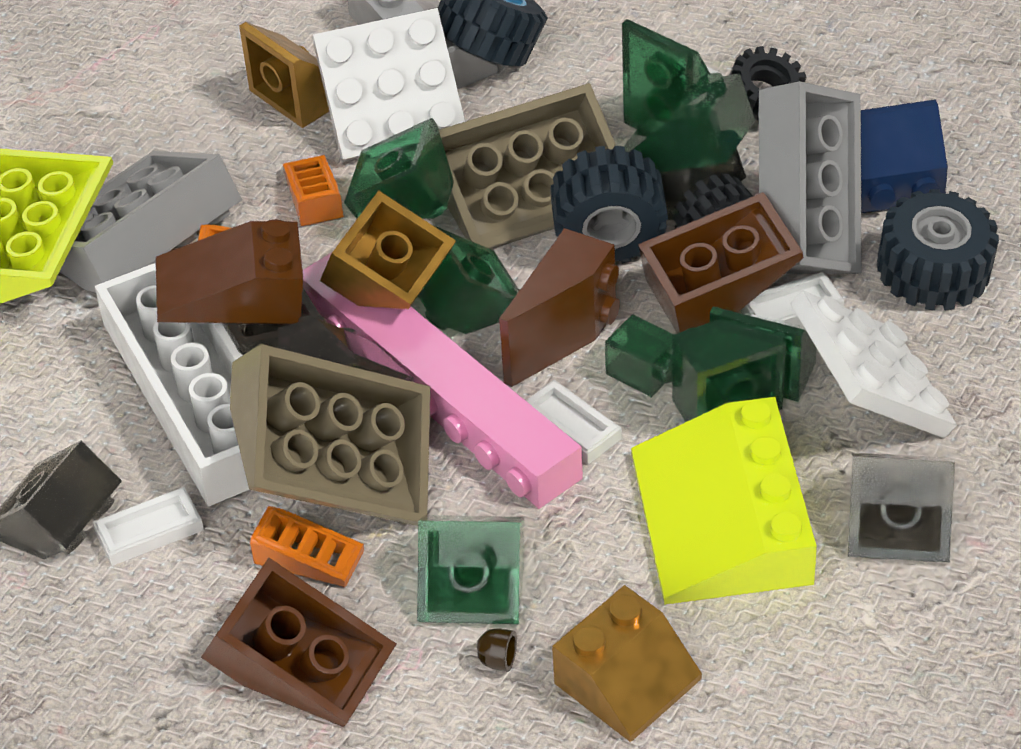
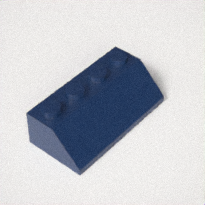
M936 99L861 110V213L889 210L890 207H895L897 200L902 197L910 199L911 193L917 191L927 194L930 189H940V193H946L948 165L939 106Z

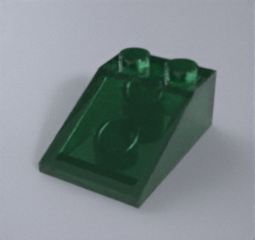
M626 19L622 23L623 121L625 124L693 156L722 130L723 95L698 51Z
M716 72L699 78L694 85L638 128L623 146L625 151L630 152L635 149L641 152L642 158L649 157L654 162L655 169H659V172L726 163L755 122L740 74L722 76L721 73Z

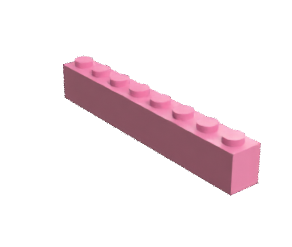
M331 253L303 270L302 312L308 318H315L325 326L335 341L343 342L352 349L364 366H372L383 375L430 386V417L444 428L446 434L453 442L457 444L462 443L473 452L478 462L485 469H492L500 475L518 497L524 496L540 509L583 479L582 447L411 306L409 309L357 306L320 282V278Z

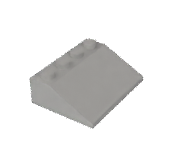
M152 151L102 185L65 259L60 273L86 291L96 292V285L154 264L156 256L167 253L174 247L179 248L191 243L197 238L196 232L200 230L201 225L215 224L230 215L229 209L242 201V198L220 154Z

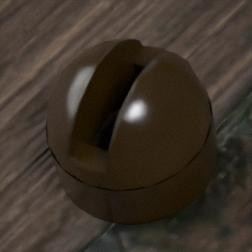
M497 628L484 632L477 640V656L481 663L494 670L509 672L516 656V631Z

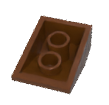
M764 192L638 244L645 279L681 341L726 323L804 258L803 251Z
M278 219L249 221L155 257L157 322L300 324L303 269L298 222Z
M565 228L499 318L503 379L506 385L513 387L592 343L598 338L606 324L611 325L615 321L619 312L620 300L616 298L615 285L619 276V267L615 265L614 244Z
M268 558L201 658L246 688L344 727L397 643L271 558Z

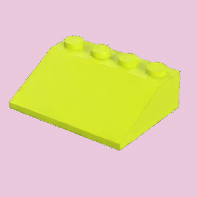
M0 149V304L53 286L113 165L112 157Z
M775 397L726 403L631 448V456L664 605L814 585L817 545Z

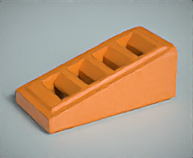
M325 155L283 163L284 174L301 226L344 217L341 195Z
M273 506L267 507L250 539L254 564L263 566L267 559L271 558L293 574L342 587L347 586L364 552V544L294 513ZM294 542L300 543L297 549L291 548ZM314 548H319L320 550L316 558L310 556ZM333 552L341 554L335 566L328 564Z

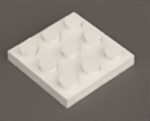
M438 8L313 34L314 49L342 162L425 144L428 133L465 122Z
M804 290L790 303L849 403L945 438L957 426L947 410L949 406L948 400L939 390L932 386L926 377L928 373L927 367L919 358L911 353L905 344L908 340L906 334L896 324L890 321L882 323L872 319L861 309L856 308L853 311L841 306L829 296L824 295L821 298Z

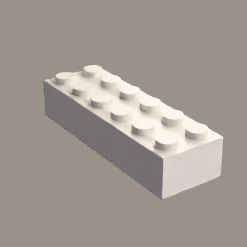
M155 263L96 285L95 290L106 330L207 506L209 507L248 491L249 487L230 412L232 362L243 356L225 325L223 323L157 322Z

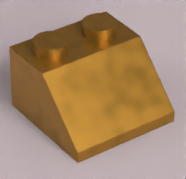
M248 22L239 25L249 91L301 128L306 127L330 112L317 58L312 56L303 46H298L281 34Z
M378 190L331 253L320 282L357 306L409 309L450 252L456 240Z
M626 585L622 586L552 646L554 684L630 743L702 679L701 671L663 612Z

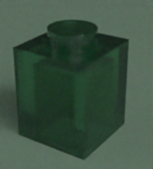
M634 314L605 341L606 374L651 398L665 383L670 384L680 370L679 337Z

